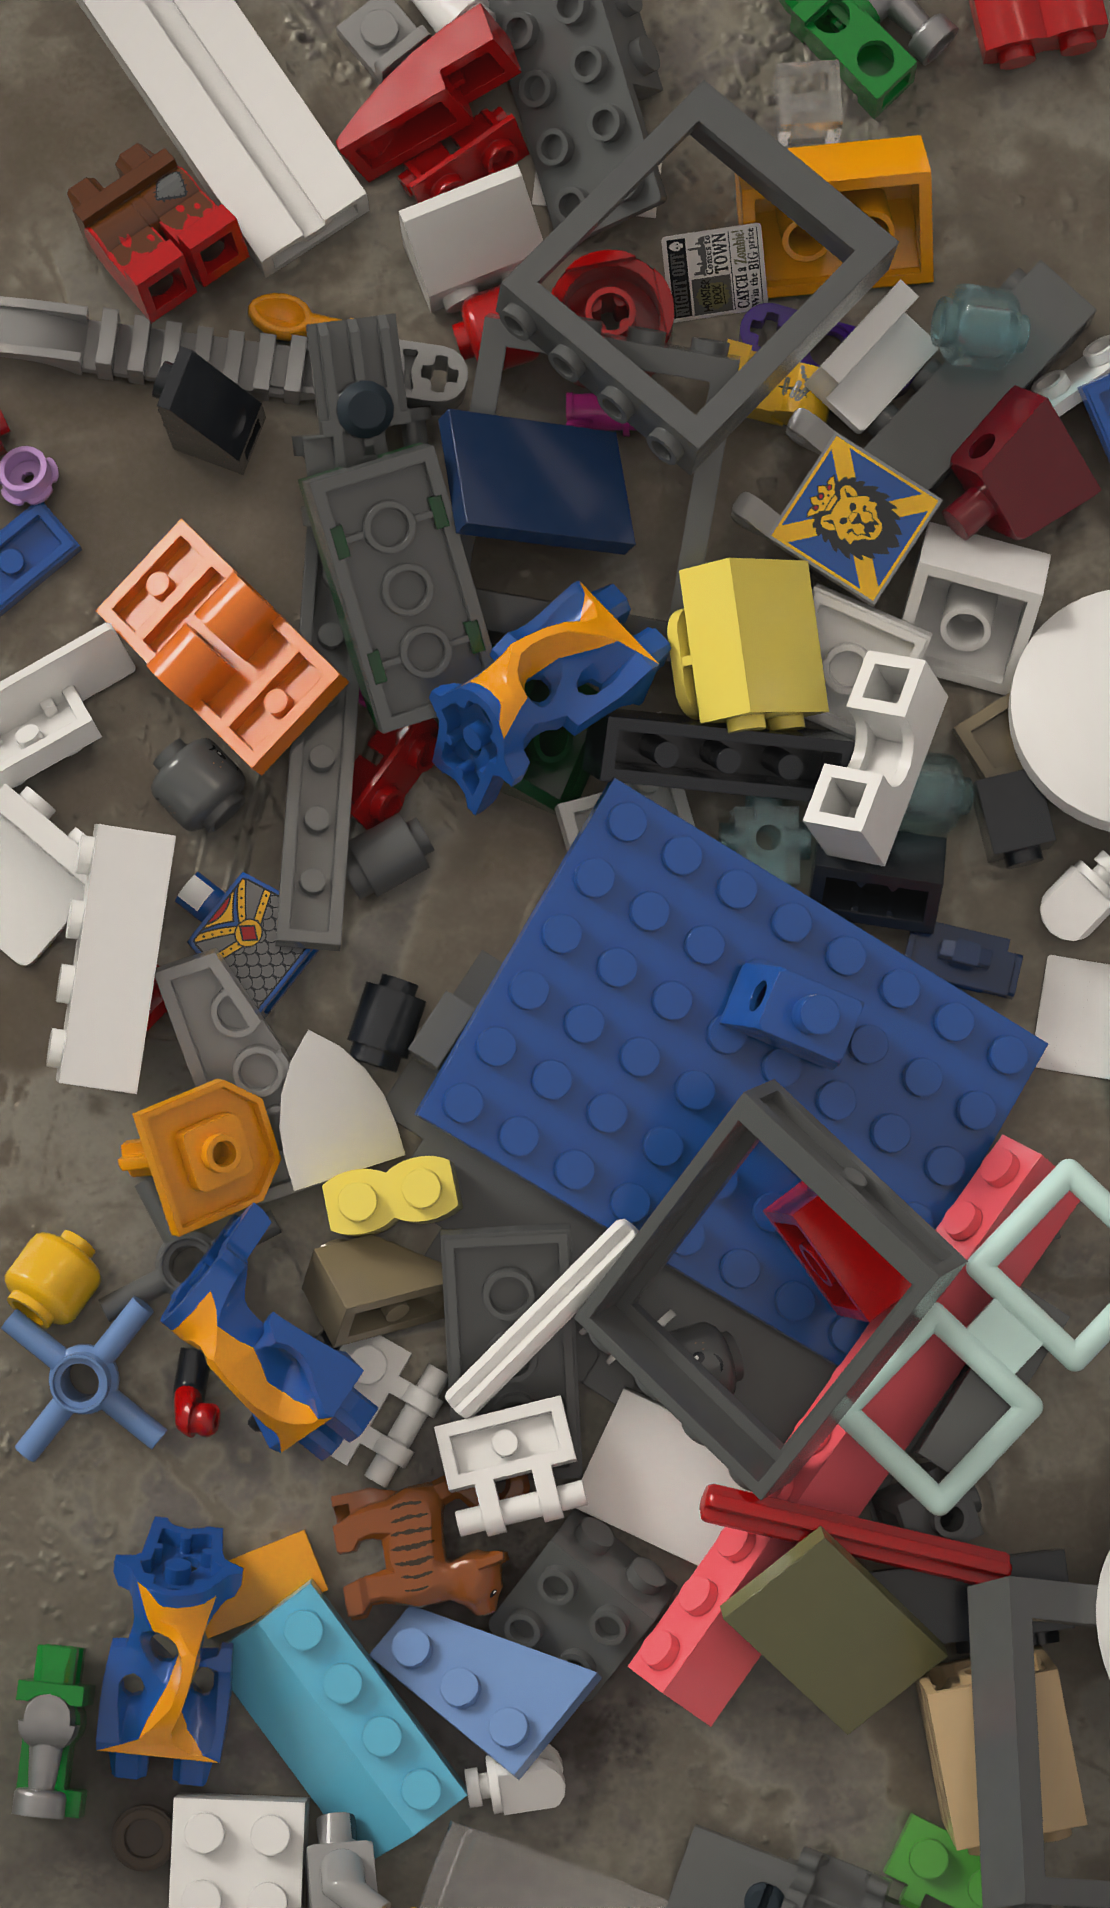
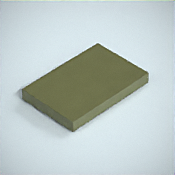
M819 1526L720 1605L723 1619L847 1735L948 1657L944 1643L822 1526Z

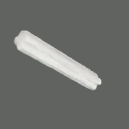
M626 1219L616 1220L446 1392L445 1398L455 1412L465 1419L475 1416L581 1309L639 1232L632 1223Z

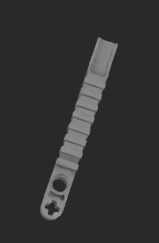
M0 296V357L47 364L78 375H82L83 372L97 374L98 379L114 381V376L128 378L129 383L145 385V380L155 382L164 361L174 363L179 348L182 346L196 352L249 394H253V397L257 400L269 401V397L283 398L286 404L300 405L302 400L315 399L307 337L292 335L291 345L285 346L276 344V335L260 333V341L255 342L245 340V332L229 330L228 338L214 336V328L198 326L197 334L183 332L182 323L166 321V330L152 328V324L145 316L136 314L134 326L121 324L119 309L103 307L102 321L90 320L88 306ZM399 339L407 408L430 406L431 416H442L448 409H457L463 402L468 382V367L463 357L454 349L445 346ZM434 370L446 372V381L448 383L444 387V392L431 390V379Z

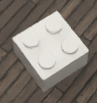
M180 1792L173 1800L169 1908H305L306 1847H308L310 1797Z

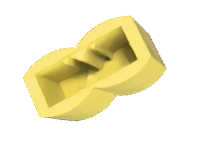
M437 1156L410 1158L393 1166L386 1173L373 1169L347 1171L334 1176L322 1185L331 1231L352 1237L379 1234L390 1229L400 1220L413 1224L439 1222L453 1216L463 1208L455 1164L446 1158Z

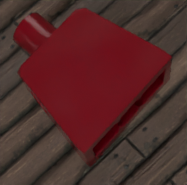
M1014 385L952 454L950 467L965 492L942 511V515L949 527L963 540H968L984 525H987L990 529L1017 541L1026 539L1097 495L1101 488L1049 399Z

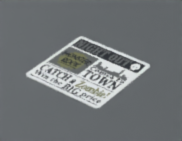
M750 223L662 238L665 280L673 297L674 323L747 312L758 304L768 303L760 223Z

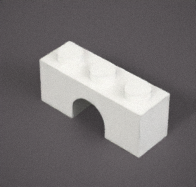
M867 651L846 706L853 716L856 726V740L852 758L847 768L824 764L803 822L827 855L880 866L886 865L948 699V695L926 660Z

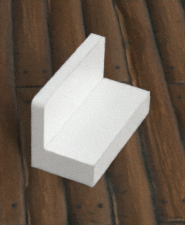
M901 279L803 384L857 434H861L867 429L939 348L938 343L905 313L919 296Z

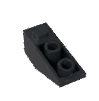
M180 346L174 363L164 361L152 391V397L159 399L157 404L158 412L161 415L163 426L166 428L174 450L244 475L266 419L263 405L196 352Z

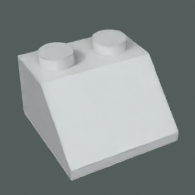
M518 164L399 211L403 246L431 313L445 308L447 313L461 311V304L467 297L501 285V282L543 241Z
M933 522L928 523L901 620L933 633L922 660L927 661L936 677L1001 695L1010 693L1018 662L1029 642L1043 598L1051 554L974 534L968 540H963L948 526Z

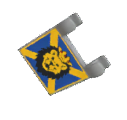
M798 408L788 421L786 435L800 446L819 454V458L781 515L755 495L743 492L733 504L731 518L744 529L767 539L796 559L808 561L810 568L874 607L943 500L834 431L809 410Z

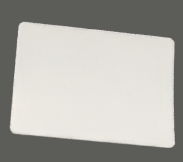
M1049 955L1047 957L1035 1036L1047 1042L1048 1046L1037 1063L1036 1068L1110 1080V964Z

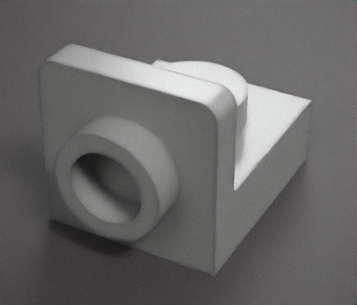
M369 0L336 27L339 38L379 85L414 50L431 38V34L423 25L416 27L394 0Z

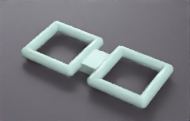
M1064 1159L1059 1162L969 1257L966 1263V1272L993 1298L989 1304L965 1327L941 1303L935 1302L838 1423L933 1515L943 1516L947 1514L1042 1413L1043 1402L1040 1397L1016 1375L1019 1369L1041 1346L1048 1350L1065 1368L1078 1372L1083 1370L1110 1341V1303L1074 1340L997 1267L1068 1191H1071L1110 1228V1192L1076 1160ZM933 1334L940 1338L1011 1406L939 1484L862 1411L871 1399Z

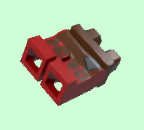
M136 143L119 155L115 165L120 178L112 184L103 188L95 178L86 177L68 189L67 195L73 208L72 211L87 248L100 260L151 324L197 293L191 274L203 287H206L250 257L237 218L223 204L217 206L200 189L189 173L182 167L177 166L175 158L166 148L154 154L142 144ZM218 240L224 243V249L218 257L210 261L202 260L200 252ZM166 275L173 277V283L165 293L159 296H151L148 289L150 286Z

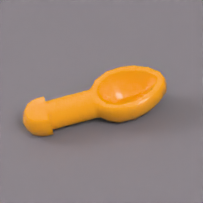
M286 293L261 295L253 299L248 306V317L254 326L263 333L276 335V340L287 342L291 341L292 335L307 337V324L342 320L313 313L305 302L298 297Z

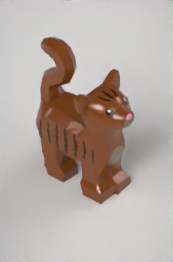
M528 1474L506 1479L504 1491L498 1493L499 1499L502 1500L529 1493ZM444 1475L433 1481L408 1486L398 1491L365 1488L331 1496L332 1507L337 1519V1524L333 1526L337 1553L340 1555L355 1553L362 1542L369 1540L382 1541L386 1569L360 1577L343 1587L348 1617H351L352 1621L368 1618L372 1606L385 1603L422 1608L451 1600L466 1606L475 1616H486L496 1611L498 1597L503 1588L502 1564L510 1560L508 1551H483L476 1549L453 1560L448 1559L444 1538L445 1506L455 1499H461L469 1507L478 1506L479 1501L475 1487L451 1493L448 1489L446 1476Z

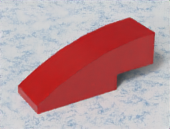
M481 3L447 24L414 50L382 81L358 109L336 140L340 153L368 182H371L475 122L469 103L522 73L509 36Z

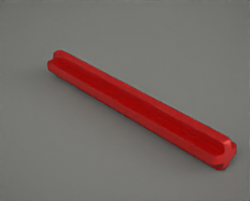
M707 1485L700 1501L701 1519L707 1523L797 1544L819 1526H822L853 1557L976 1585L1011 1576L1012 1572L1010 1555L1006 1552L773 1497H766L760 1500L754 1493L722 1485Z

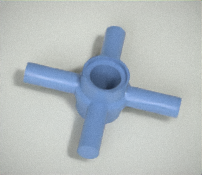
M133 1296L95 1345L78 1344L69 1348L63 1346L19 1309H15L8 1317L1 1329L50 1368L49 1386L53 1396L52 1400L15 1445L16 1450L22 1456L35 1462L73 1413L92 1414L100 1410L104 1411L151 1450L156 1446L168 1429L118 1390L120 1377L115 1362L154 1313L153 1309L146 1302ZM85 1364L96 1372L99 1380L97 1393L83 1394L74 1388L70 1380L72 1365Z

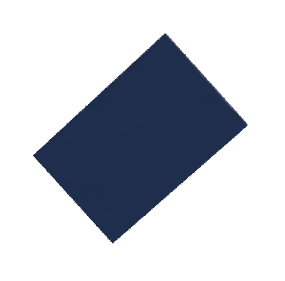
M448 409L438 419L456 534L625 555L636 545L616 432L456 409Z

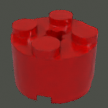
M599 250L583 255L565 269V272L552 289L551 293L578 316L601 320L602 314L613 313L615 321L620 322L619 329L607 330L605 324H603V333L627 337L628 326L645 327L666 332L665 343L671 344L674 303L670 288L664 277L655 268H651L633 254L622 250ZM644 371L650 377L656 374L655 372ZM579 381L573 382V383H574L575 385H577V386H580V387H582V388H586V387H585L583 384H581Z

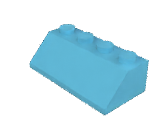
M312 1578L227 1641L228 1643H233L232 1691L321 1812L323 1814L334 1812L354 1814L357 1841L368 1840L373 1842L374 1859L415 1836L467 1796V1788L464 1782Z

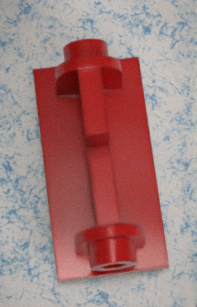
M500 106L491 112L487 108L482 109L478 115L473 117L475 122L451 135L452 141L459 150L451 155L441 142L431 146L411 161L408 160L403 164L405 171L397 176L400 185L410 197L414 195L418 204L515 165L530 153L513 114L507 115Z
M433 718L384 734L377 730L367 745L383 757L376 766L361 755L354 761L350 819L353 817L365 830L400 812L405 796L423 772L428 771L434 766L432 760L439 724Z

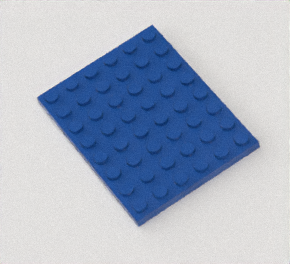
M614 778L612 782L607 783L414 1115L606 1230L616 1220L626 1219L640 1230L743 1092L775 1079L932 1228L936 1229L948 1209L955 1203L976 1173L1047 1048L1048 1043ZM743 963L780 966L865 1003L839 1066L834 1070H829L719 1023ZM765 986L758 995L755 1010L763 1001L767 989ZM759 1141L666 1265L838 1367L869 1325V1322L837 1315L764 1214L763 1210L802 1180Z

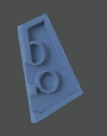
M410 1606L369 1654L377 1664L518 1780L526 1773L602 1679L598 1672L424 1609Z

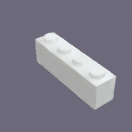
M94 824L93 837L81 835L75 873L87 875L83 901L71 900L66 928V938L77 939L73 965H61L56 994V1002L67 1004L64 1029L52 1028L46 1067L57 1068L56 1080L59 1083L137 1094L176 840L174 835L102 824Z

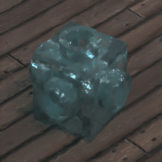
M745 796V807H734L729 812V822L719 823L718 841L792 887H796L800 884V860H810L811 832L804 822H799V806H783V799ZM758 832L765 833L771 838L773 843L772 850H764L757 844L756 834Z

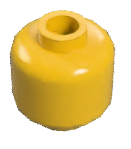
M64 1230L61 1236L45 1232L37 1233L29 1240L4 1276L6 1286L10 1292L7 1302L14 1310L19 1309L44 1329H48L52 1323L58 1325L71 1323L76 1319L101 1283L100 1271L92 1261V1257L96 1253L95 1249L85 1239L69 1230Z

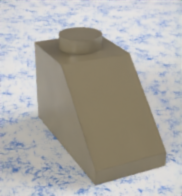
M373 1234L350 1240H331L313 1250L302 1290L334 1348L445 1318L441 1262Z

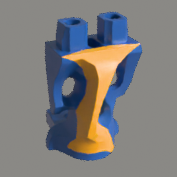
M580 581L572 583L534 619L519 629L508 632L492 648L490 657L495 662L463 684L451 683L440 685L431 691L429 699L439 719V730L432 762L442 773H446L456 780L465 794L467 808L475 816L484 811L497 799L504 781L512 787L522 780L530 764L524 749L539 733L547 730H558L563 726L572 735L576 736L619 707L631 704L640 706L644 702L656 672L666 662L671 645L656 628L647 627L632 636L622 626L626 623L631 608L627 597L614 584H609L590 592ZM532 679L542 680L548 686L550 695L542 702L532 701L526 695L525 684ZM590 683L597 686L600 692L594 695H585L578 692L577 687Z
M253 1203L239 1217L235 1214L230 1218L192 1273L170 1296L171 1301L162 1314L160 1322L181 1340L204 1353L207 1365L250 1410L270 1449L282 1453L296 1442H299L323 1461L334 1453L344 1439L350 1443L358 1438L377 1412L378 1407L354 1388L364 1370L347 1352L334 1350L289 1323L275 1312H272L263 1323L248 1308L245 1301L248 1271L247 1259L272 1223L265 1211L256 1203Z
M155 1516L142 1552L136 1555L115 1556L113 1572L118 1586L130 1591L133 1601L134 1622L128 1638L112 1639L99 1703L96 1750L109 1752L111 1770L114 1777L137 1780L147 1776L150 1756L174 1758L172 1779L179 1784L204 1786L212 1764L220 1763L228 1729L233 1679V1643L222 1642L220 1647L202 1648L205 1630L220 1606L227 1599L236 1595L242 1584L243 1568L225 1559L223 1555V1528L208 1526L188 1529L172 1524L166 1517ZM191 1566L197 1568L191 1572ZM155 1634H162L171 1639L176 1644L178 1654L173 1657L153 1636ZM202 1667H207L214 1673V1685L207 1693H204L193 1682L196 1672ZM132 1673L139 1676L144 1684L143 1690L134 1693L127 1690L124 1686V1676Z

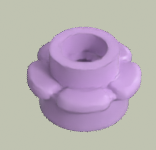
M20 446L4 455L0 461V485L3 486L1 494L7 502L16 506H21L25 502L31 505H38L51 496L53 492L52 484L56 483L59 477L58 467L52 458H45L40 450L31 446ZM34 475L31 482H23L27 476Z

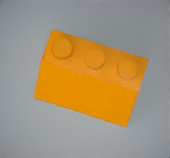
M921 135L787 148L899 241L889 270L872 288L895 286L900 279L906 285L934 282L932 176ZM735 173L738 224H761L768 298L814 294L843 262Z

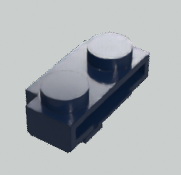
M939 922L935 924L934 934L909 931L904 952L906 957L957 988L1010 1000L1015 995L1023 955L1008 952L1011 939Z

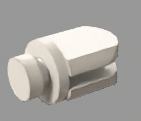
M1103 850L1094 858L1098 864L1093 869L1089 868L1082 860H1079L1074 866L1071 865L1042 897L1039 909L1042 922L1050 933L1060 939L1069 941L1084 939L1110 915V856Z
M550 1744L547 1745L520 1780L515 1778L489 1755L485 1756L487 1772L478 1773L477 1767L464 1769L470 1808L483 1806L482 1799L491 1798L494 1814L504 1813L505 1816L555 1808L565 1796L566 1785L562 1759L558 1751Z

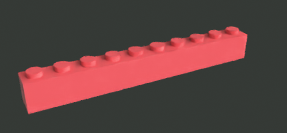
M1002 1134L935 1230L968 1260L1056 1166L1042 1154ZM1068 1191L997 1267L1020 1287L1080 1200L1071 1191ZM965 1265L936 1302L941 1303L967 1327L993 1298L967 1274ZM899 1300L869 1322V1325L845 1359L835 1369L830 1380L814 1403L797 1423L792 1434ZM933 1334L871 1399L862 1411L905 1451L966 1363L940 1338ZM837 1424L791 1483L768 1497L859 1517L889 1472ZM724 1527L716 1542L689 1580L682 1586L680 1593L654 1630L644 1640L642 1647L627 1667L711 1727L761 1656L749 1642L723 1619L720 1605L797 1545V1543Z

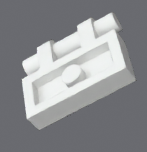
M379 1335L342 1345L339 1350L347 1352L364 1370L354 1388L374 1403L378 1410L363 1433L350 1443L344 1439L331 1457L348 1466L360 1444L366 1446L377 1454L364 1476L387 1488L398 1467L400 1466L405 1469L414 1452L409 1448L428 1415L435 1418L443 1404V1401L438 1398L448 1382V1374L428 1364L416 1385L400 1377L412 1353ZM391 1393L406 1403L386 1436L372 1428L371 1425Z
M561 1395L434 1427L449 1491L453 1493L475 1487L479 1501L478 1506L455 1511L461 1537L486 1531L488 1537L507 1532L506 1525L542 1516L545 1522L564 1518L563 1511L588 1505L582 1480L558 1486L555 1482L553 1467L577 1462ZM533 1473L537 1491L502 1500L499 1499L495 1482Z

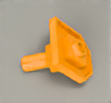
M214 1079L132 1114L140 1138L127 1140L121 1145L122 1156L118 1159V1165L122 1171L128 1170L132 1177L152 1175L171 1235L183 1236L243 1210L253 1203L257 1204L264 1201L282 1158L262 1098L226 1080Z

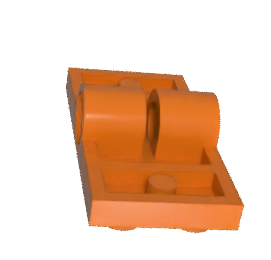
M182 518L96 610L106 622L112 624L115 631L143 658L149 670L178 698L191 707L261 776L349 683L300 632Z

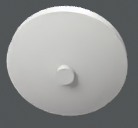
M1110 590L1097 592L1068 604L1050 617L1037 630L1025 647L1018 662L1010 689L1008 705L1009 727L1014 749L1028 777L1038 790L1066 814L1087 825L1110 832Z

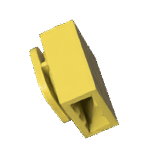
M725 558L679 570L684 608L676 610L671 615L667 626V636L671 645L670 658L676 698L682 711L689 718L700 720V724L727 723L728 733L759 731L766 729V727L773 731H791L806 728L804 717L829 712L808 561Z

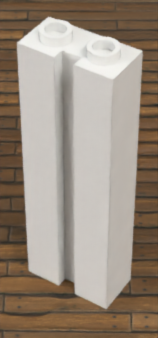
M76 0L212 201L217 206L223 204L237 218L249 255L265 278L369 211L366 191L234 0Z

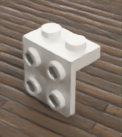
M5 783L0 788V949L17 964L26 967L34 964L67 926L71 900L83 901L87 875L76 874L75 872L81 835L85 834L75 827L67 836L49 820L56 810L35 791L26 786L18 794Z

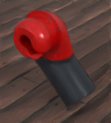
M181 1347L173 1387L175 1424L177 1429L187 1437L193 1438L195 1434L208 1438L217 1432L221 1417L220 1409L216 1404L204 1403L210 1367L207 1365L204 1353L201 1350Z

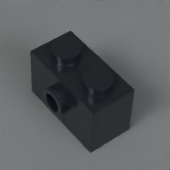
M898 831L885 866L829 856L816 840L808 897L849 922L934 934L944 884L947 838Z

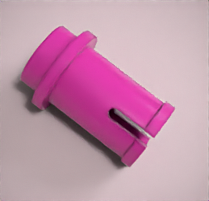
M566 392V425L604 431L623 430L624 437H630V431H637L628 422L622 424L609 417L601 408L597 396L593 393L573 394V392Z

